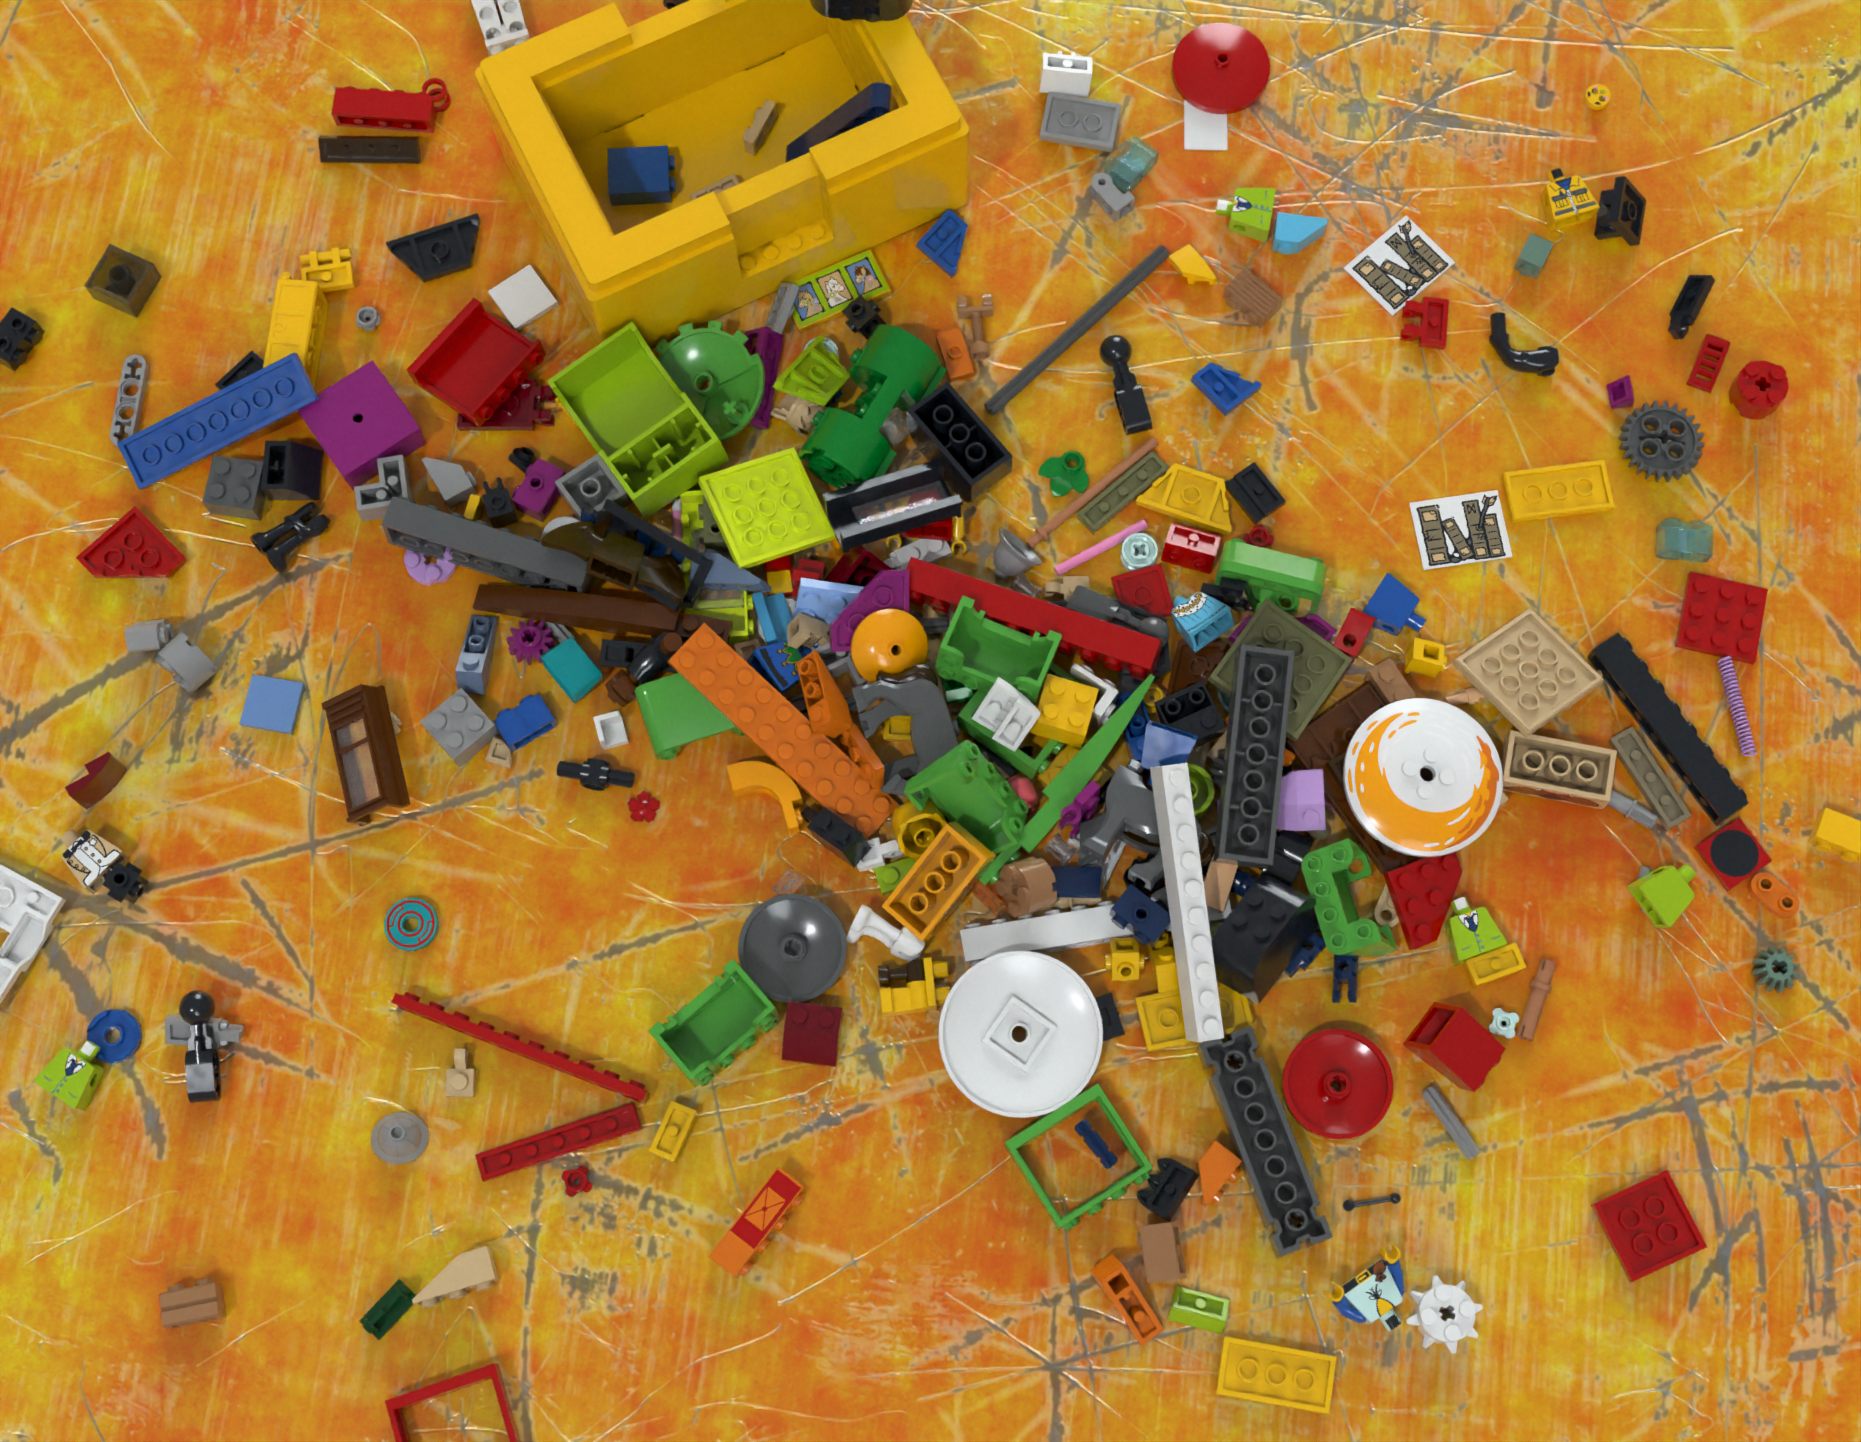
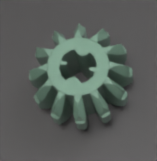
M1770 946L1767 948V952L1761 950L1758 953L1759 959L1752 961V964L1757 969L1753 970L1751 975L1759 976L1760 979L1757 981V985L1760 986L1766 983L1765 988L1768 992L1775 988L1777 993H1781L1784 991V988L1790 989L1794 986L1792 980L1799 979L1800 975L1794 970L1800 968V964L1792 963L1791 960L1794 959L1795 954L1792 953L1786 956V948L1781 947L1777 951L1774 946ZM1775 966L1779 969L1777 973L1772 970Z

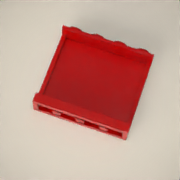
M473 298L407 368V371L415 384L481 427L485 421L492 417L494 411L503 402L508 400L515 388L526 380L527 375L542 363L546 352L541 341L537 339L533 343L486 312L482 303Z

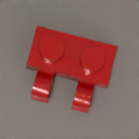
M1424 296L1422 303L1406 301L1402 309V317H1421L1420 326L1404 324L1400 340H1419V347L1444 350L1447 337L1449 300Z

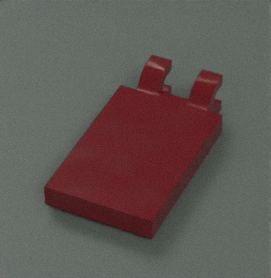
M526 379L515 388L508 400L503 402L494 411L492 417L485 421L481 427L458 413L457 428L459 431H534L535 423L542 426H554V415H551L550 409L540 410V401L556 403V395L549 385L538 386L536 379Z

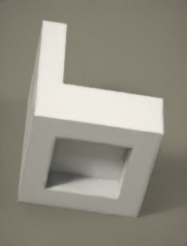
M620 711L593 717L599 742L603 750L629 744Z

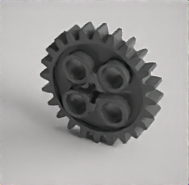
M1654 401L1650 408L1644 403L1641 411L1635 408L1632 415L1627 416L1626 423H1623L1620 428L1623 433L1620 434L1618 440L1623 442L1619 446V450H1626L1622 459L1630 458L1631 462L1628 467L1636 465L1638 467L1636 470L1637 475L1642 471L1646 472V480L1651 475L1655 476L1656 482H1659L1662 476H1664L1666 482H1669L1672 475L1675 479L1679 480L1682 473L1688 475L1691 468H1695L1698 463L1697 460L1703 454L1700 450L1703 449L1705 444L1699 441L1703 438L1704 434L1696 433L1701 425H1693L1691 423L1695 416L1687 418L1685 416L1686 408L1678 412L1676 403L1672 408H1668L1667 401H1664L1661 407ZM1644 425L1651 426L1654 431L1647 430ZM1670 428L1678 430L1680 435L1674 434ZM1643 448L1649 449L1652 455L1646 454ZM1668 452H1674L1678 458L1671 457Z

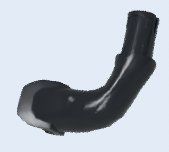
M1505 313L1491 314L1489 342L1504 365L1513 371L1537 373V376L1542 377L1554 374L1555 367L1559 363V355L1556 348L1544 346L1538 347L1534 351L1512 349L1509 342V334L1506 333Z

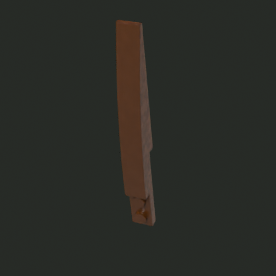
M479 584L473 604V609L623 636H626L627 632L657 636L663 632L677 633L684 642L705 623L728 644L733 628L732 621L682 613L680 607L678 611H674L664 604L550 589Z

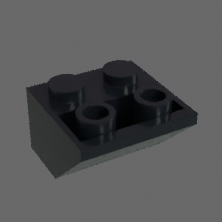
M265 441L261 490L268 500L320 501L324 452L293 441Z
M1203 681L1154 702L1160 724L1198 736L1193 749L1222 737L1226 730V725Z

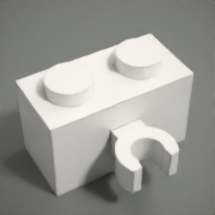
M1058 51L1057 54L1043 53L1039 92L1088 97L1092 78L1091 57L1076 56L1074 52H1071V55H1062V51Z

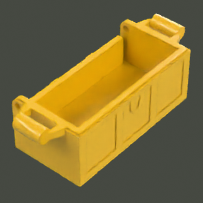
M283 272L280 275L281 279L277 281L263 368L292 353H297L315 389L329 303L317 281L293 280L289 272Z

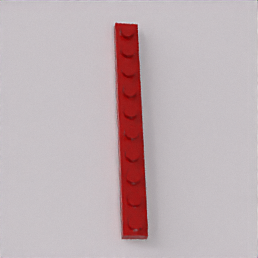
M405 992L404 996L395 993L391 1003L396 1008L646 1105L650 1096L648 1091L644 1090L645 1085L630 1079V1082L626 1083L619 1080L620 1075L609 1070H605L604 1074L595 1071V1065L580 1060L577 1064L570 1061V1056L563 1052L555 1050L552 1054L544 1051L545 1046L530 1040L528 1044L518 1041L520 1036L505 1030L503 1034L494 1031L495 1027L491 1024L480 1021L477 1025L470 1022V1017L463 1013L455 1011L452 1015L444 1012L445 1007L430 1001L429 1005L419 1002L420 997L412 993Z

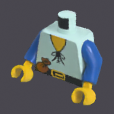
M1391 1243L1392 1251L1388 1254L1383 1247L1379 1249L1380 1254L1386 1259L1385 1261L1382 1258L1343 1286L1332 1281L1331 1284L1334 1285V1291L1331 1294L1327 1290H1323V1295L1332 1300V1303L1342 1316L1359 1324L1365 1322L1367 1325L1379 1318L1388 1332L1402 1323L1392 1309L1403 1301L1402 1295L1404 1294L1403 1271L1399 1260L1401 1253L1394 1243Z

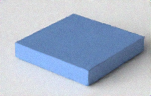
M252 674L239 724L243 727L293 735L305 684Z

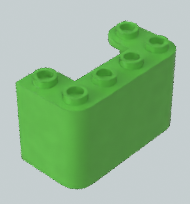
M962 596L939 648L935 664L938 674L944 679H953L963 683L969 689H978L985 693L989 692L997 678L1000 677L1035 705L1062 635L1050 630L1045 637H1039L1040 633L1036 631L1034 636L1031 637L984 618L986 611L980 610L978 613L973 607L975 600Z
M734 959L723 967L725 972L721 975L722 979L717 975L709 987L673 1017L670 1015L667 1018L668 1024L666 1022L663 1024L657 1022L648 1030L694 1087L698 1085L704 1087L709 1084L715 1077L713 1073L720 1067L725 1069L730 1066L736 1059L734 1055L742 1049L747 1051L756 1043L757 1040L755 1038L761 1032L768 1033L778 1023L776 1021L778 1017L776 1007Z

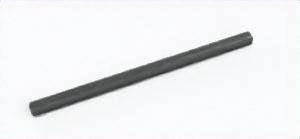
M1163 245L1158 246L984 404L985 410L990 415H995L1168 258L1169 251Z

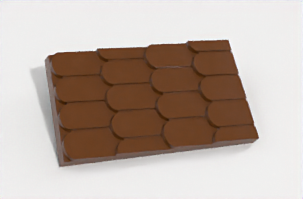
M1363 683L1356 690L1312 719L1295 742L1286 737L1285 744L1295 754V759L1303 770L1323 769L1324 798L1332 805L1357 843L1363 847L1379 872L1383 874L1422 857L1406 855L1395 850L1383 855L1371 835L1356 819L1346 796L1325 765L1328 761L1346 752L1353 735L1360 725L1370 715L1386 706L1371 685ZM1421 768V778L1424 781H1432L1433 774L1431 770Z

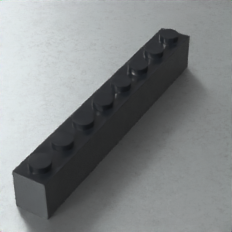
M1616 633L1589 653L1587 658L1597 670H1601L1603 679L1715 826H1718L1749 804L1744 790L1734 784L1727 768L1717 762L1711 747L1701 741L1694 725L1684 719L1678 704L1668 698L1661 682L1651 676L1648 672L1647 664L1641 658L1638 659L1632 651L1631 643L1626 638H1622L1619 633Z

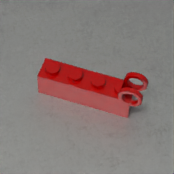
M438 78L427 80L422 86V92L407 93L402 90L381 91L377 88H370L368 90L357 89L352 86L336 87L331 114L337 126L434 133L437 112H443L448 109L451 104V98L447 92L446 84ZM432 84H439L443 87V89L435 88L429 91L428 94L426 93L427 88ZM446 97V102L442 106H434L435 102H440Z

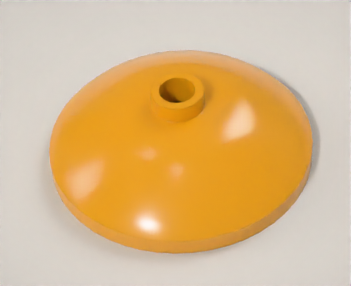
M887 608L869 614L859 623L851 640L852 662L857 672L869 683L876 682V675L879 670L887 674H896L913 665H925L928 656V639L923 626L914 616L899 609ZM894 645H897L898 652L893 655L891 649Z

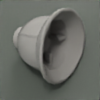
M1002 527L999 528L1000 541L994 552L993 560L996 566L994 570L995 575L1003 580H1007L1009 576L1021 575L1032 566L1041 565L1040 558L1024 542L1009 530Z
M401 1112L385 1116L375 1125L371 1134V1146L374 1153L380 1159L392 1164H403L415 1160L425 1151L429 1140L428 1129L423 1121L415 1115Z

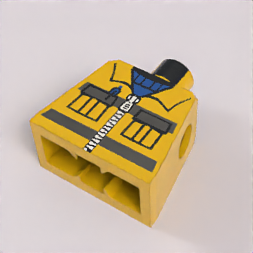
M1561 168L1554 169L1548 173L1550 183L1543 190L1542 203L1549 232L1595 218L1600 207L1580 176L1576 175L1565 178Z

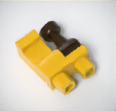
M929 957L912 960L906 967L889 970L888 965L878 966L880 987L890 986L891 981L906 980V987L880 989L884 1018L935 1011L937 1006L944 1004L950 992V987L935 988L934 979L949 978L947 962H932V958Z

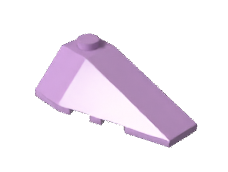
M1323 769L1295 770L1282 777L1276 830H1326ZM1220 798L1217 799V801H1216V802H1217V818H1218Z

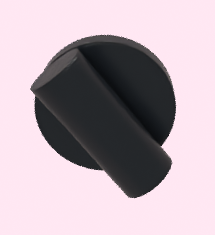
M521 447L515 448L508 460L522 472L526 473L529 465L534 464L537 458L531 449Z

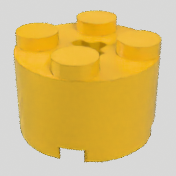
M928 798L924 810L921 811L911 801L897 807L893 812L891 828L901 852L905 856L914 858L917 861L946 825L947 821L939 808Z

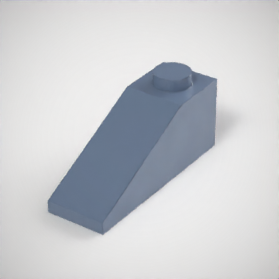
M705 549L704 552H700L706 558L714 561L701 590L771 592L770 585L745 569H739L737 564L720 555L719 551ZM693 561L689 580L690 583L692 582V579L699 566V564H696Z

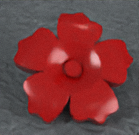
M645 791L637 795L638 800L630 798L627 804L629 810L633 812L630 818L634 822H642L644 818L648 823L654 821L657 815L655 811L660 809V802L654 797L650 799L649 792Z

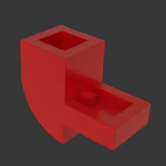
M799 558L797 570L794 569L792 574L793 592L791 598H797L801 578L825 580L827 571L825 562Z

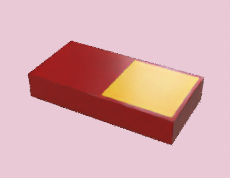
M790 555L765 562L766 581L771 586V592H768V596L783 593L784 597L792 596L793 583Z

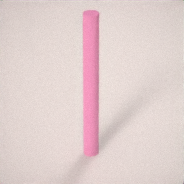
M1145 520L1138 521L1055 566V573L1059 577L1125 541L1131 534L1142 532L1148 528Z

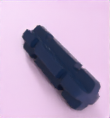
M1086 1119L1081 1120L1075 1125V1131L1080 1137H1084L1083 1141L1097 1158L1100 1157L1102 1165L1106 1169H1110L1117 1163L1118 1158L1112 1151L1109 1152V1147L1099 1134L1091 1129V1124Z

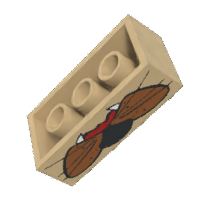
M1510 730L1504 738L1501 756L1503 790L1603 809L1610 802L1617 750L1533 734L1526 738L1521 732Z

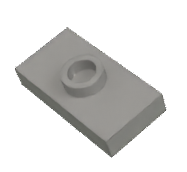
M787 282L780 284L765 326L778 334H782L787 319L793 313V303L799 286Z

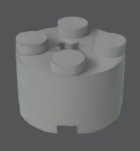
M180 632L157 653L158 656L154 659L171 675L175 673L172 678L188 693H191L192 691L195 692L218 669L214 667L213 662L195 644H191L188 641L189 638L184 633Z

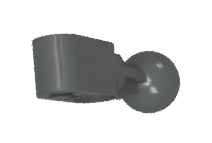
M1076 586L1065 607L1160 639L1162 647L1165 646L1169 639V629L1163 620L1156 617H1148L1141 621L1132 617L1130 611L1121 608V605L1115 600L1083 586Z

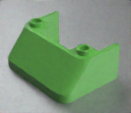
M1232 538L1231 541L1224 543L1214 585L1219 586L1221 578L1226 577L1247 581L1250 586L1311 600L1308 615L1315 614L1322 597L1327 566L1319 558L1309 557L1307 559L1246 544L1242 539Z

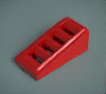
M1706 334L1701 342L1686 385L1711 393L1731 343L1716 336ZM1704 355L1709 356V357H1711V358L1717 359V361L1715 362V361L1710 360V359H1707V358H1705V357H1703V356H1704ZM1700 365H1703V366H1705V367L1711 368V369H1713V372H1712V371H1709V370H1707V369L1701 368V367H1699V366H1700ZM1696 374L1710 378L1709 382L1695 377Z

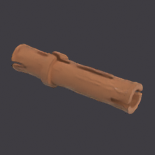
M1545 959L1539 960L1534 981H1530V994L1518 1032L1516 1033V1037L1520 1039H1528L1530 1042L1534 1040L1533 1037L1546 996L1551 993L1550 983L1557 966L1555 962L1547 959L1546 962Z

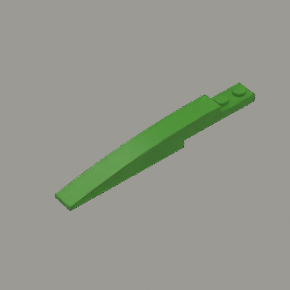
M1152 674L1145 679L1042 791L1041 794L1048 799V802L1024 826L1019 844L1001 851L980 876L978 881L983 886L988 882L993 885L1000 878V869L1006 863L1015 862L1021 855L1018 851L1020 847L1029 854L1057 823L1062 810L1074 802V798L1092 778L1131 720L1155 678Z

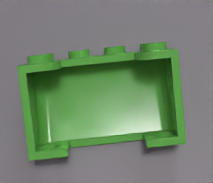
M963 741L908 780L903 793L919 811L924 810L929 797L950 822H958L994 854L1019 844L1027 818V804L1023 799H1020L1011 788L1009 782L1001 777L994 765L982 755L977 745L971 741ZM915 792H919L920 798L916 796Z
M1348 838L1306 854L1301 863L1302 871L1310 897L1316 901L1314 909L1327 949L1335 955L1374 957L1398 951L1390 925L1378 928L1377 924L1372 920L1360 919L1349 884L1373 875L1365 850ZM1355 859L1363 862V870L1358 874H1353L1349 870Z

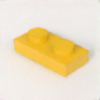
M1516 942L1464 962L1474 988L1527 968Z
M671 1100L649 1152L675 1163L697 1115V1111Z

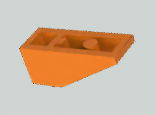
M1113 1254L1089 1270L1141 1346L1164 1330L1124 1265Z

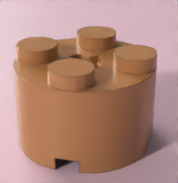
M1030 856L1006 864L1000 871V878L995 882V889L1003 897L1009 913L1013 917L1025 916L1051 907L1056 901L1057 890L1053 891L1052 883L1056 882L1054 873L1049 864L1041 857L1034 858L1035 856Z

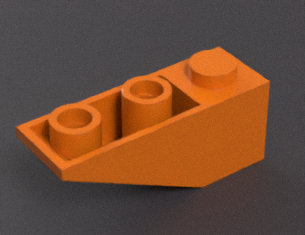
M814 650L796 662L812 732L835 738L853 727L848 703L819 653Z

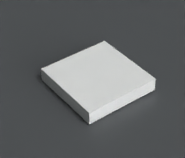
M530 264L488 291L490 297L517 332L558 306L557 300Z

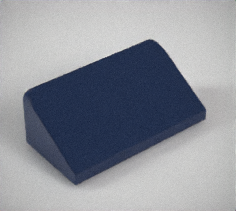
M1051 866L1056 882L1052 883L1053 891L1057 890V897L1100 898L1104 886L1102 867Z

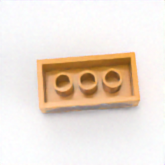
M958 822L946 823L882 907L920 941L931 939L992 863L996 855Z

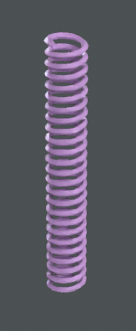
M1727 656L1717 662L1719 664L1718 668H1720L1719 672H1721L1720 676H1722L1726 699L1729 700L1728 703L1730 704L1729 707L1731 708L1730 711L1732 712L1731 715L1733 716L1732 719L1734 720L1738 743H1740L1739 747H1741L1740 751H1742L1741 755L1753 756L1758 753L1755 751L1757 748L1754 747L1756 744L1753 743L1749 720H1747L1748 716H1746L1747 712H1745L1746 708H1741L1745 704H1740L1744 700H1739L1743 696H1738L1742 692H1737L1740 691V688H1737L1739 684H1736L1738 680H1735L1737 676H1734L1736 672H1733L1735 668H1732L1734 667L1731 664L1733 661L1730 660L1732 657Z

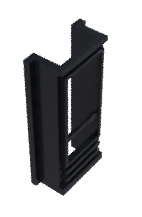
M606 499L603 509L614 515L604 537L610 532L623 536L628 532L637 535L638 531L641 530L652 537L646 555H651L654 546L659 541L689 560L699 564L681 603L674 601L655 588L637 584V577L634 587L674 611H678L679 607L693 608L714 561L703 556L704 554L614 501Z

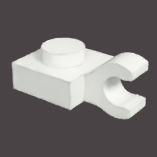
M879 837L867 840L871 849L857 864V868L860 872L885 866V858H899L904 856V854L899 849L896 840L882 844Z

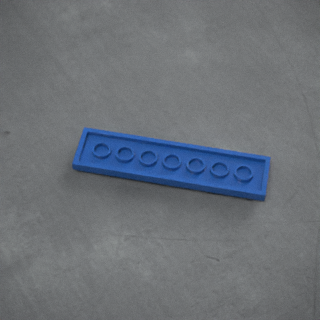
M292 353L118 442L117 445L139 490H144L319 401V398L298 354Z

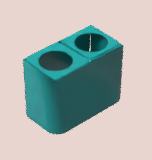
M572 636L540 656L546 670L575 704L604 682L601 671Z

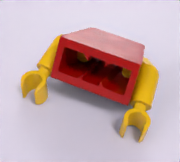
M936 488L912 495L895 509L894 514L939 501L941 498ZM962 513L960 518H957V516L902 533V537L951 541L952 537H954V542L950 548L952 556L954 557L955 546L962 547L963 556L966 552V544L962 541V537H964V516ZM900 534L890 536L886 540L889 550L890 544L894 540L899 541L897 550L903 547Z

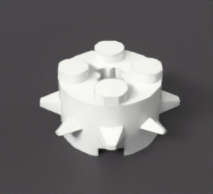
M1435 1275L1432 1277L1431 1289L1424 1293L1411 1291L1410 1295L1416 1301V1305L1414 1307V1315L1406 1319V1323L1418 1326V1331L1424 1336V1348L1429 1347L1434 1342L1437 1344L1444 1343L1450 1353L1454 1354L1457 1350L1458 1340L1465 1336L1478 1337L1479 1334L1475 1331L1473 1325L1476 1319L1475 1314L1483 1308L1481 1304L1473 1303L1470 1296L1464 1292L1466 1282L1463 1280L1456 1286L1444 1285L1440 1278ZM1446 1308L1449 1311L1450 1318L1442 1320L1440 1318L1442 1314L1439 1313V1310Z

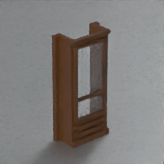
M360 684L321 703L322 709L326 710L348 813L347 822L357 823L363 827L371 823L369 814L383 807L404 808L411 805L385 687L382 685L373 687Z

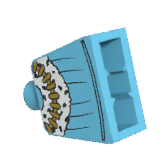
M1197 592L1188 599L1178 596L1173 601L1174 609H1172L1171 614L1175 627L1194 652H1197L1235 626L1230 607L1202 592Z

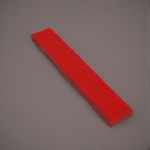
M634 1103L476 1154L475 1156L482 1181L487 1182L641 1131L642 1126Z

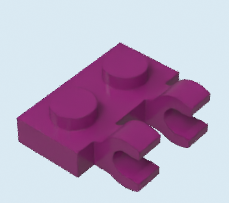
M1093 780L1074 798V802L1065 807L1061 812L1060 818L1062 820L1060 821L1059 829L1062 830L1067 825L1071 826L1073 830L1069 834L1070 839H1074L1078 835L1082 822L1091 820L1098 812L1097 805L1100 801L1099 793L1101 787Z

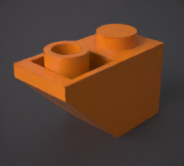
M1216 1140L1196 1164L1197 1174L1199 1175L1198 1183L1201 1204L1204 1207H1207L1210 1202L1215 1205L1225 1193L1221 1187L1227 1180L1232 1183L1242 1171L1238 1168L1242 1160Z

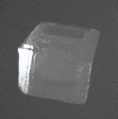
M896 407L889 413L880 428L882 434L894 447L910 435L907 428V420L899 408Z

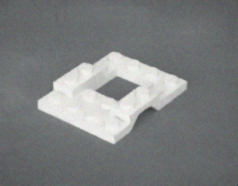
M1 864L0 928L10 932L0 948V1004L21 971L25 973L55 927L52 925V922L66 901Z

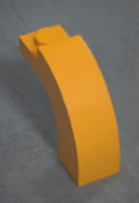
M744 761L726 766L735 797L754 792H762L773 796L783 809L789 834L800 833L798 824H802L803 820L800 809H794V807L803 805V800L796 784L785 772L771 764L759 761Z

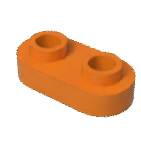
M1761 872L1750 879L1748 883L1749 893L1774 916L1780 919H1788L1799 910L1797 896L1773 875ZM1761 881L1768 884V889L1762 888ZM1783 899H1785V900H1787V901L1789 902V904H1790V907H1789V908L1783 906V904H1782V900H1783Z

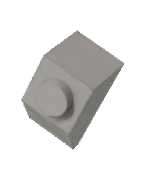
M429 457L421 459L450 510L469 500L471 494L477 495L474 489L477 483L470 471L465 473L461 465Z

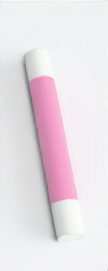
M675 498L672 500L673 537L682 541V503L680 498ZM682 563L681 565H679V567L681 568L682 573H683V563Z

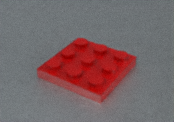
M1690 571L1687 576L1675 647L1722 658L1731 656L1732 659L1730 660L1753 665L1757 657L1768 589Z
M1668 1170L1591 1205L1630 1283L1707 1248Z

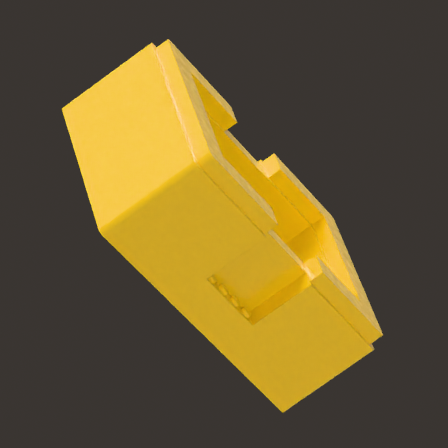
M689 0L627 27L615 2L487 57L481 61L480 67L475 71V76L500 150L598 345L632 321L649 348L658 345L663 338L669 340L680 335L678 327L692 322L693 328L702 325L709 320H713L777 291L782 282L791 283L938 218L948 209L953 211L966 205L968 202L969 126L906 14L892 21L869 22L858 19L844 21L819 14L811 5L810 0ZM880 82L890 85L891 106L889 113L809 148V153L785 163L786 147L870 84ZM766 100H770L776 103L777 117L754 156L746 152L743 135L745 130L753 125L757 109L763 107ZM668 145L670 155L675 157V170H671V178L675 177L676 193H672V203L612 206L608 190V149ZM732 174H735L740 184L717 194L712 191L692 201L690 199V194Z

